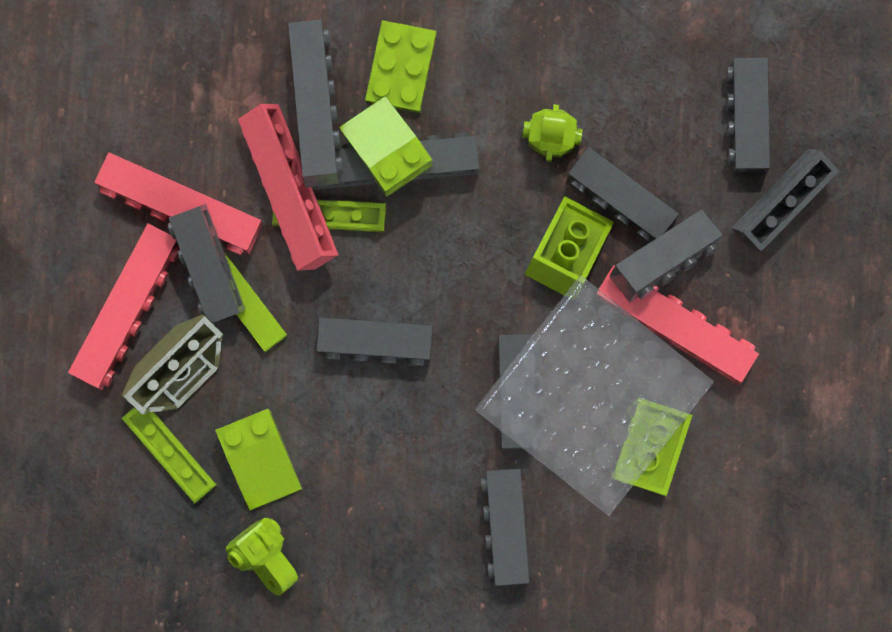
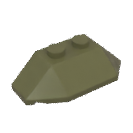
M203 314L174 326L135 365L122 396L141 414L179 408L218 369L223 338L222 332Z

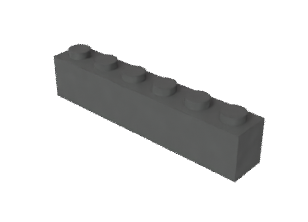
M322 19L288 23L305 187L339 184L338 174L343 173L342 157H336L335 149L341 147L339 130L334 131L333 122H338L337 107L336 105H331L330 97L336 95L334 79H328V71H333L331 54L326 55L325 46H330L329 29L323 30Z
M464 132L454 134L453 138L442 139L441 135H432L425 137L426 141H420L432 158L433 166L412 180L479 174L476 136H470V133ZM344 144L342 149H336V157H342L343 173L338 174L339 184L314 186L312 188L317 190L377 183L352 146Z

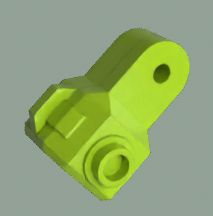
M554 104L553 110L543 109L534 113L530 122H524L522 138H528V146L538 154L546 157L547 162H551L552 156L562 157L571 153L575 145H581L583 129H578L576 125L577 120L567 112L560 110L559 105Z
M263 518L245 529L226 546L227 559L233 567L239 568L241 571L254 570L268 590L280 596L297 582L298 576L295 569L281 552L284 538L280 534V526L273 519Z

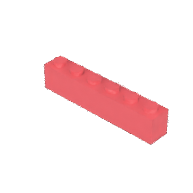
M279 104L258 105L238 119L242 128V134L247 141L252 159L256 164L262 179V185L267 192L272 210L276 215L282 236L287 243L291 259L297 271L315 270L338 256V252L312 187H305L301 159Z
M109 152L94 182L101 188L99 191L101 194L115 199L116 195L126 199L124 204L136 210H140L141 206L151 210L150 215L164 222L166 218L206 204L220 242L227 244L226 249L240 256L242 252L250 255L264 225L258 218Z
M147 224L68 372L69 374L100 390H103L104 386H110L116 374L113 371L118 361L122 362L128 353L129 347L126 345L130 337H135L142 326L140 319L144 311L149 312L155 302L153 294L157 287L161 288L167 280L169 273L166 270L171 262L175 263L179 257L178 250H180L177 239H173L170 234Z
M613 265L598 289L595 298L737 385L742 383L759 353L754 351L756 347L744 339L737 341L730 336V330L720 324L713 326L706 322L707 317L695 309L691 312L682 307L683 302L670 294L665 297L657 292L659 289L657 286H654V291L643 300H640L638 297L629 302L609 277L615 267Z

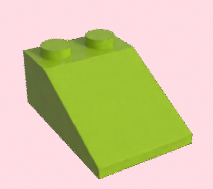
M386 96L339 127L386 197L433 166L432 158Z
M564 196L524 275L574 300L584 284L614 222Z
M269 409L215 430L250 511L302 490L272 412Z

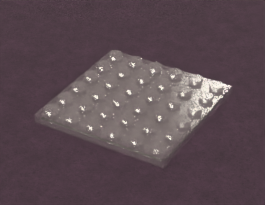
M580 275L474 410L607 516H610L714 381Z

